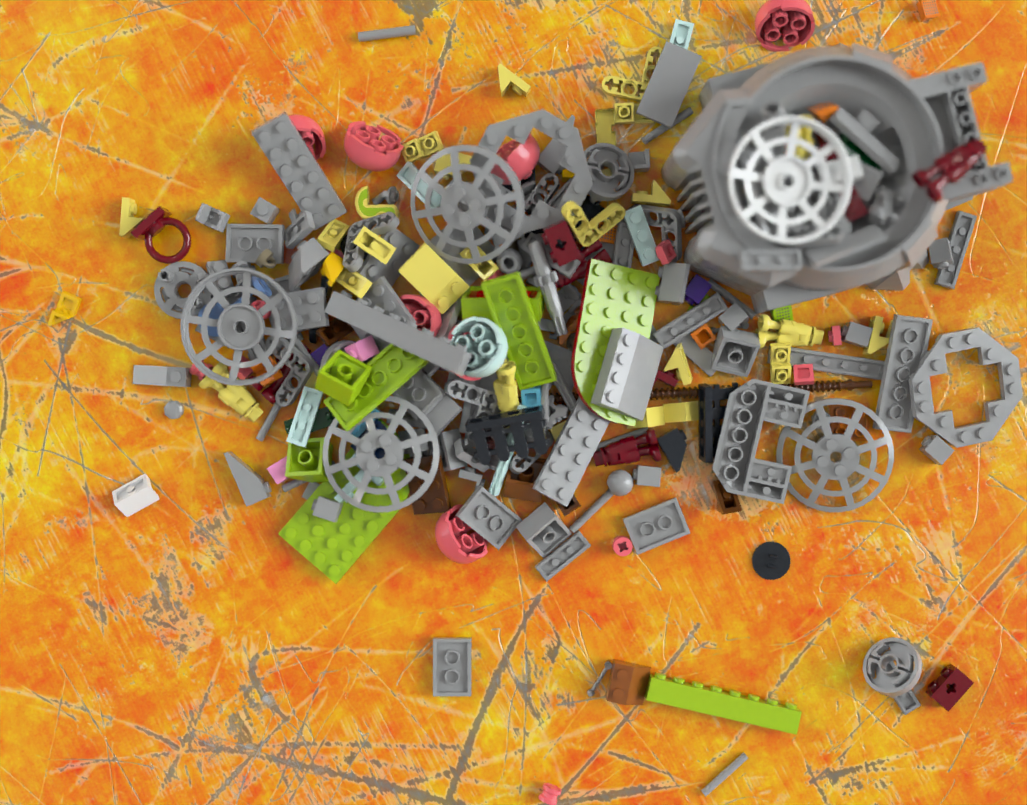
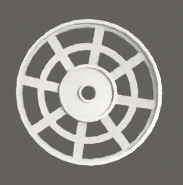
M800 116L773 118L752 129L736 147L728 171L730 199L740 219L757 235L778 243L795 244L806 242L827 232L838 222L844 213L852 191L851 163L840 140L822 124ZM792 124L789 137L775 138L765 143L759 133L774 125ZM800 125L818 132L829 144L818 151L809 142L798 138ZM752 138L758 149L750 158L746 171L735 169L740 152ZM778 144H787L786 155L775 159L769 148ZM796 145L805 148L813 156L806 161L794 156ZM834 150L842 167L843 184L830 183L829 168L824 157ZM762 154L768 165L763 174L752 172L755 162ZM816 163L820 165L823 182L813 181L810 168ZM785 175L792 179L790 187H786L783 184V177ZM734 177L745 179V191L751 205L743 212L735 197ZM751 181L762 182L764 194L757 200H755L752 193ZM811 190H820L822 192L819 200L812 208L805 199ZM829 191L841 192V198L836 210L830 219L824 222L817 213L824 205ZM769 200L778 205V218L768 214L761 207ZM798 204L805 213L803 216L787 219V207ZM757 212L764 219L777 224V236L760 230L748 218ZM810 219L818 227L815 231L803 236L786 237V225L800 224Z

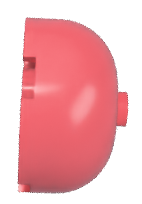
M768 0L760 7L755 18L756 37L762 47L773 52L790 51L789 47L797 46L800 43L801 45L805 44L811 38L815 29L813 12L805 0ZM782 34L783 42L787 45L777 46L771 42L778 40Z
M288 115L316 160L320 157L323 158L326 152V142L321 127L307 116Z
M365 121L349 124L344 138V149L354 164L363 169L378 172L388 170L397 163L403 149V145L400 143L401 138L397 134L378 124L377 128L365 125ZM381 132L385 135L381 137V140H378Z
M529 134L524 145L513 139L501 146L496 154L509 164L518 180L521 181L522 179L526 180L532 175V170L540 158V147L536 139ZM495 164L490 172L504 180L502 185H511L504 171Z
M411 294L399 297L416 320L418 325L416 329L420 331L423 328L434 332L433 337H436L442 325V317L437 307L422 295Z
M459 504L450 508L439 517L435 527V538L439 549L448 559L456 563L468 564L487 554L488 541L477 532L470 535L466 534L472 528L456 516L463 506Z

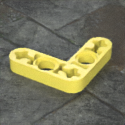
M655 46L648 51L641 82L607 76L602 81V91L607 95L641 102L644 93H639V97L635 96L638 87H641L640 91L645 92L650 81L646 76V72L654 70L656 65H652L653 56H650V54L653 55L654 52H658V56H660L663 49ZM612 81L614 86H619V82L622 83L620 92H617L618 88L616 87L608 90V86L605 84ZM625 85H632L634 92L626 94L623 88Z
M568 201L563 205L561 213L576 240L582 246L588 247L624 218L626 211L624 207L615 202L588 222L581 207L574 201ZM582 220V224L575 228L576 223ZM601 221H604L603 226L601 228H597L598 224Z

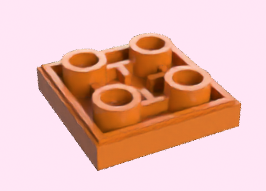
M861 403L868 408V403ZM829 405L830 417L840 416L851 419L856 408L851 406ZM863 412L858 423L869 432V415ZM845 423L829 424L832 433L844 434L848 426ZM855 429L851 439L853 441H867L864 435L858 429Z

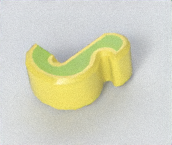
M368 185L361 187L355 197L356 211L363 220L386 212H393L400 218V212L394 204L369 205L370 194Z

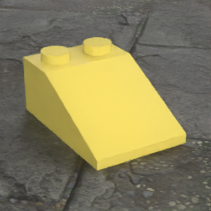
M426 243L398 269L442 314L470 287Z

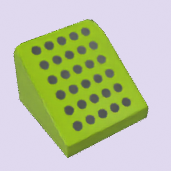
M791 305L770 310L773 321L779 322L781 319L793 320Z

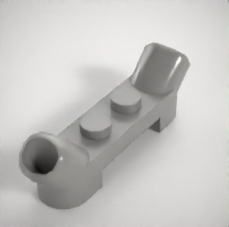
M777 102L767 103L762 109L763 122L787 116L782 104ZM787 124L774 125L764 129V142L785 137ZM785 143L770 147L773 148L775 159L785 156Z

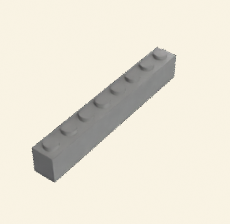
M343 290L341 294L333 291L324 311L325 313L463 377L472 357V354L466 352L467 347L458 343L456 346L450 344L451 340L441 335L439 339L433 337L434 332L425 328L420 331L416 329L417 324L408 320L406 323L400 321L401 317L391 312L389 316L383 314L384 309L376 305L370 308L368 307L369 302L360 298L355 301L351 299L352 294Z

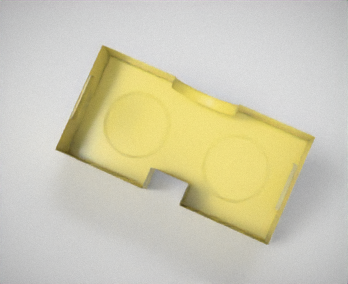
M614 108L595 109L596 144L609 143L616 146V131H612V126H615Z

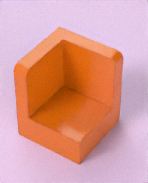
M271 355L268 357L275 367L278 364ZM262 362L250 367L257 377L267 372ZM279 369L274 375L260 383L262 386H266L283 377V374Z

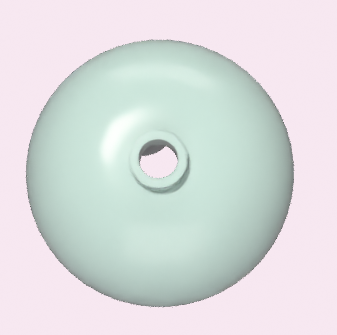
M476 316L470 317L460 322L451 333L453 337L450 344L456 346L458 343L468 348L466 352L472 354L465 370V375L474 378L486 377L496 372L504 363L508 351L507 339L503 330L491 320ZM465 332H470V334H466L465 336L462 335Z

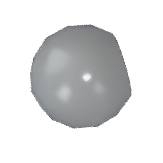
M507 248L497 256L496 265L502 273L511 274L521 269L523 258L516 249Z
M615 470L608 476L607 485L613 495L624 496L632 490L633 478L625 470Z

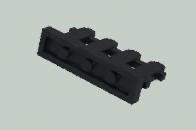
M737 382L732 383L731 387H720L719 384H713V387L706 383L698 384L699 459L705 463H712L713 457L715 458L722 427L720 419H724L726 406H720V400L728 399L729 393L740 387Z
M544 405L467 419L465 424L466 432H472L469 434L470 440L474 439L477 452H474V457L479 458V462L482 465H488L491 461V455L496 454L499 460L503 462L509 459L510 452L516 451L520 458H526L529 454V448L533 447L536 448L537 453L545 454L548 450V445L551 444L550 438L546 439L543 427L547 425L546 419L542 420L545 414ZM531 428L534 441L527 442L524 430ZM512 432L515 445L508 446L505 433ZM493 436L495 449L489 450L486 437Z

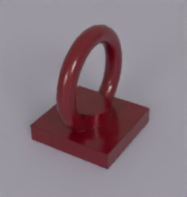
M159 206L131 234L136 239L144 240L147 252L156 261L165 264L176 263L182 260L189 252L191 235L188 228L181 221L171 218L172 214L166 208ZM166 225L176 227L183 236L181 250L172 256L161 255L155 250L152 243V237L159 234Z

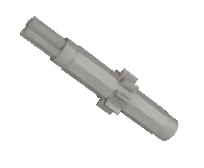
M541 239L531 241L527 244L537 275L533 278L535 287L540 286L557 336L565 335L568 330L555 282L558 280L556 270L551 272Z

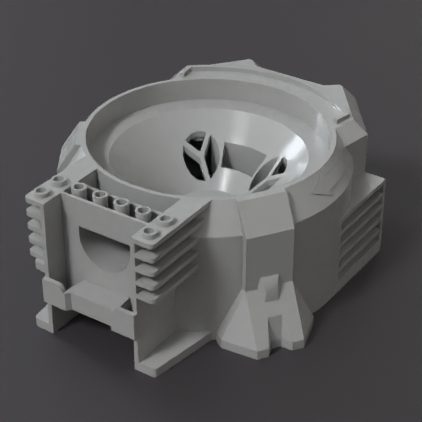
M853 42L850 46L839 43L835 46L799 50L764 65L708 79L699 93L702 112L676 144L661 170L662 179L668 186L673 188L674 191L683 190L676 198L677 202L685 201L679 209L682 212L691 210L684 220L685 224L693 223L685 230V235L697 232L687 242L688 245L683 254L684 263L690 264V271L751 296L756 314L836 294L864 284L872 290H904L910 283V271L912 269H923L929 262L927 248L938 237L936 228L944 211L972 200L974 195L990 192L1011 183L1013 180L1009 162L988 167L985 152L982 154V158L961 179L954 184L947 183L943 187V198L938 203H934L928 197L925 187L923 189L919 188L912 178V174L917 170H926L933 167V162L943 154L950 153L956 147L965 145L967 141L971 143L976 138L981 140L970 93L988 81L983 63L977 62L914 79L906 71L893 63L891 55ZM771 102L780 103L787 116H798L801 114L812 115L808 111V107L830 102L839 107L841 106L854 119L865 109L880 121V124L871 134L900 159L896 171L891 175L882 169L884 173L879 186H885L895 192V200L897 196H901L904 199L902 205L894 207L893 213L898 217L895 223L877 225L887 235V241L816 268L804 257V250L812 247L793 248L801 249V271L739 272L738 252L740 250L792 249L787 248L783 243L769 241L749 229L735 211L729 195L728 171L731 158L741 140L752 129L763 123L762 109L765 104ZM833 115L826 122L814 118V121L825 126L836 137L842 132L831 122ZM762 130V131H760L759 133H760L761 137L763 138V130ZM812 130L811 138L814 139V147L817 148L828 142L818 132ZM752 138L742 150L757 148ZM739 154V157L736 161L735 169L741 170ZM937 174L935 177L931 179V181L939 178L942 175ZM734 177L735 197L743 212L751 205L745 191V179ZM869 212L850 223L852 227L850 233L871 226L868 224ZM754 213L748 218V220L758 228L756 215ZM777 232L770 233V235L777 236Z

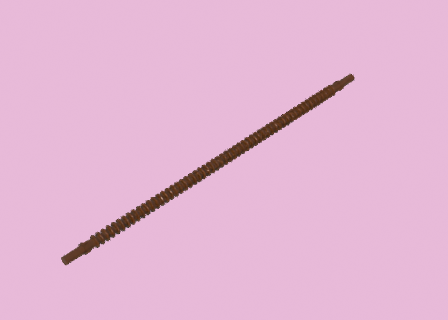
M848 379L844 382H841V380L837 382L835 380L832 382L827 380L825 383L822 380L821 383L816 381L811 385H794V383L782 385L807 390L811 393L816 390L818 393L819 390L822 392L825 390L827 392H830V390L835 392L838 389L840 392L842 389L853 391V389L872 388V381H853ZM696 386L694 389H691V387L680 389L678 387L676 390L674 387L672 390H669V388L658 390L656 388L654 391H651L650 400H653V398H656V400L661 398L663 400L664 397L667 399L669 397H672V399L683 397L685 399L686 396L697 398L698 388ZM572 392L574 398L577 401L579 395ZM558 393L553 395L554 402L557 405L559 402L564 404L565 401L561 395H558ZM520 396V397H518V400H519L520 403H522L521 396Z

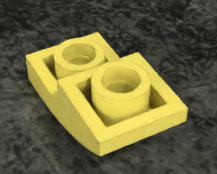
M640 103L614 104L615 124L654 123V121L636 114Z
M433 131L419 139L415 138L403 144L402 154L406 163L407 161L415 162L439 152V148L444 149L438 131Z
M790 342L770 343L771 383L791 384Z

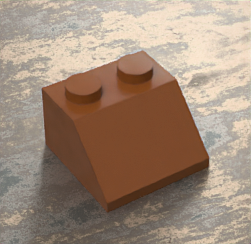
M522 458L519 462H516L515 467H520L526 460ZM538 458L521 474H514L508 468L503 497L541 503L542 494L532 489L547 459Z
M613 659L605 695L606 700L623 705H643L651 667Z

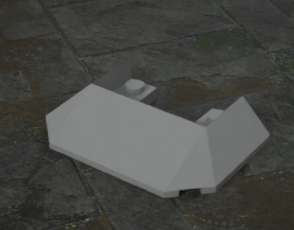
M751 379L729 393L712 470L726 492L784 504L792 466L755 458L763 421L799 429L802 428L810 391Z

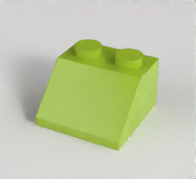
M338 349L318 371L315 388L350 406L363 388L372 371V367Z
M325 437L309 438L306 447L288 442L285 477L312 483L329 482L323 464ZM330 442L328 447L329 466L332 465L333 445Z

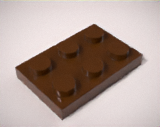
M441 454L438 470L428 490L412 503L414 515L443 513L451 508ZM433 455L421 456L418 468L429 473ZM406 457L403 461L413 465L414 457ZM414 475L408 483L410 496L418 491L425 480Z

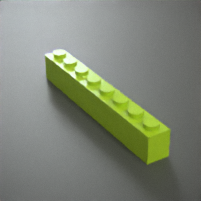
M655 672V675H649L645 698L648 701L797 735L802 712L797 708L796 704L786 702L785 705L779 704L778 700L767 698L766 701L759 699L760 697L754 694L744 696L739 691L730 689L727 692L715 685H711V688L705 687L701 682L692 681V683H688L680 677L670 679L666 678L665 674Z

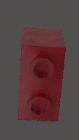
M565 219L542 228L544 234H541L545 245L549 244L552 252H549L553 264L557 262L560 267L581 258ZM558 239H560L561 241H565L562 244V248H559V246H555L557 244Z
M952 664L941 670V675L937 680H933L928 685V690L926 691L933 700L948 712L974 684L973 681Z

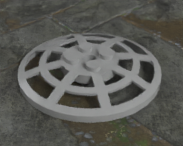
M465 144L455 145L437 152L420 168L411 190V214L419 235L435 253L450 261L476 264L491 260L504 252L512 244L521 229L525 209L521 184L509 164L489 149ZM458 152H474L489 158V160L482 169L471 164H459ZM450 154L451 166L441 170L434 178L425 172L435 160ZM495 164L507 175L514 192L502 194L498 183L489 174ZM460 170L477 173L478 176L473 183L462 182ZM452 172L454 184L445 189L438 181L446 174ZM422 179L429 185L425 195V209L416 211L415 195L418 183ZM484 180L491 185L496 196L486 198V195L480 188ZM433 190L442 196L440 207L431 208L430 206ZM516 200V218L513 228L509 232L500 227L504 216V202ZM461 201L468 203L467 211L461 210ZM497 204V217L494 223L486 218L488 206ZM442 215L448 223L443 232L436 225L433 216ZM427 217L430 226L440 237L436 246L424 234L418 218ZM482 224L490 230L483 237L475 240L473 228ZM454 228L464 230L467 242L450 238ZM495 233L506 239L495 251L485 256H480L477 246L488 241ZM446 243L457 247H469L472 258L454 257L443 252Z
M229 268L209 275L192 290L183 307L180 331L185 351L199 371L219 383L244 386L264 381L283 367L295 345L297 318L288 294L271 277L247 268ZM243 274V286L230 287L220 292L213 284L214 281L222 277ZM251 276L267 281L279 293L270 299L263 292L251 288ZM207 288L214 297L205 307L202 317L190 315L195 300ZM242 292L240 304L230 305L225 298L229 294ZM250 293L260 297L266 304L259 310L249 305ZM283 299L287 303L291 314L292 331L281 329V318L276 305ZM219 302L224 311L219 316V319L209 318L213 307ZM270 310L273 312L276 328L265 327L263 316ZM241 321L246 325V329L242 333L237 330V324ZM189 323L201 325V335L206 349L198 354L195 353L190 341ZM208 326L217 327L220 337L213 344L208 336ZM263 336H274L271 346L264 352L259 344ZM280 337L291 339L285 355L274 367L268 357L276 349ZM224 345L234 349L233 361L223 357L217 350ZM253 349L258 356L257 359L241 362L243 350ZM212 355L219 362L231 366L229 378L214 373L203 364L202 360ZM262 362L267 370L265 374L252 379H237L239 368L252 367Z
M389 396L384 401L400 404L395 415L385 412H370L348 432L336 427L338 420L335 418L329 426L324 439L323 464L330 484L345 501L365 511L391 512L409 506L428 490L438 470L440 446L432 423L419 408L406 400L394 396ZM407 409L413 411L427 427L428 434L417 436L412 426L402 419ZM386 418L392 421L387 430H376L373 419ZM366 422L368 433L361 439L351 434L357 426ZM399 424L408 431L411 439L401 442L394 435ZM334 434L342 438L339 447L340 463L329 466L328 447L331 435ZM348 441L357 446L356 457L345 460V447ZM432 441L433 460L430 472L427 473L418 468L421 459L420 444ZM414 446L415 457L414 463L411 465L403 461L404 449ZM377 448L385 450V456L382 459L375 457V450ZM359 464L365 472L361 482H358L352 476L348 469L349 467ZM398 468L409 472L402 481L394 485L391 474ZM343 470L346 478L357 487L353 498L349 497L338 486L333 478V473ZM414 475L425 480L415 494L400 502L396 491L407 485ZM372 476L383 477L386 488H370L368 484ZM367 492L376 495L389 494L393 505L371 506L360 502L364 493Z
M826 398L808 404L805 414L816 409L819 420L809 425L801 435L791 430L792 427L784 426L777 443L776 462L783 464L782 452L786 437L797 442L794 452L795 465L792 466L791 474L798 473L802 481L813 491L808 499H806L793 488L790 482L787 489L800 502L820 511L845 512L865 505L881 492L892 472L894 447L887 427L871 409L853 400ZM845 405L856 408L851 419L840 416L827 417L823 406ZM863 412L878 424L884 437L873 440L870 433L858 423ZM829 423H845L848 426L844 434L832 433ZM822 426L825 436L816 443L807 438L813 430ZM855 429H858L864 435L868 443L859 446L854 443L851 437ZM887 444L888 465L883 476L874 472L877 463L876 448ZM804 445L812 449V460L801 463L800 454L801 448ZM871 450V462L868 469L860 465L859 460L861 453ZM833 452H839L841 458L839 461L833 462L830 459V455ZM815 468L821 475L816 485L807 478L804 473L805 470ZM854 471L864 475V478L859 483L850 488L847 477L852 475ZM870 478L880 483L868 497L854 503L852 493L862 488ZM828 479L839 480L842 490L831 491L823 488ZM820 494L832 497L844 496L847 506L827 507L818 505L815 501Z

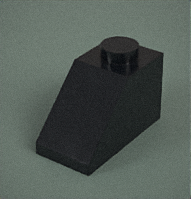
M675 427L657 437V442L673 471L677 473L680 471L687 437L682 429L678 430Z

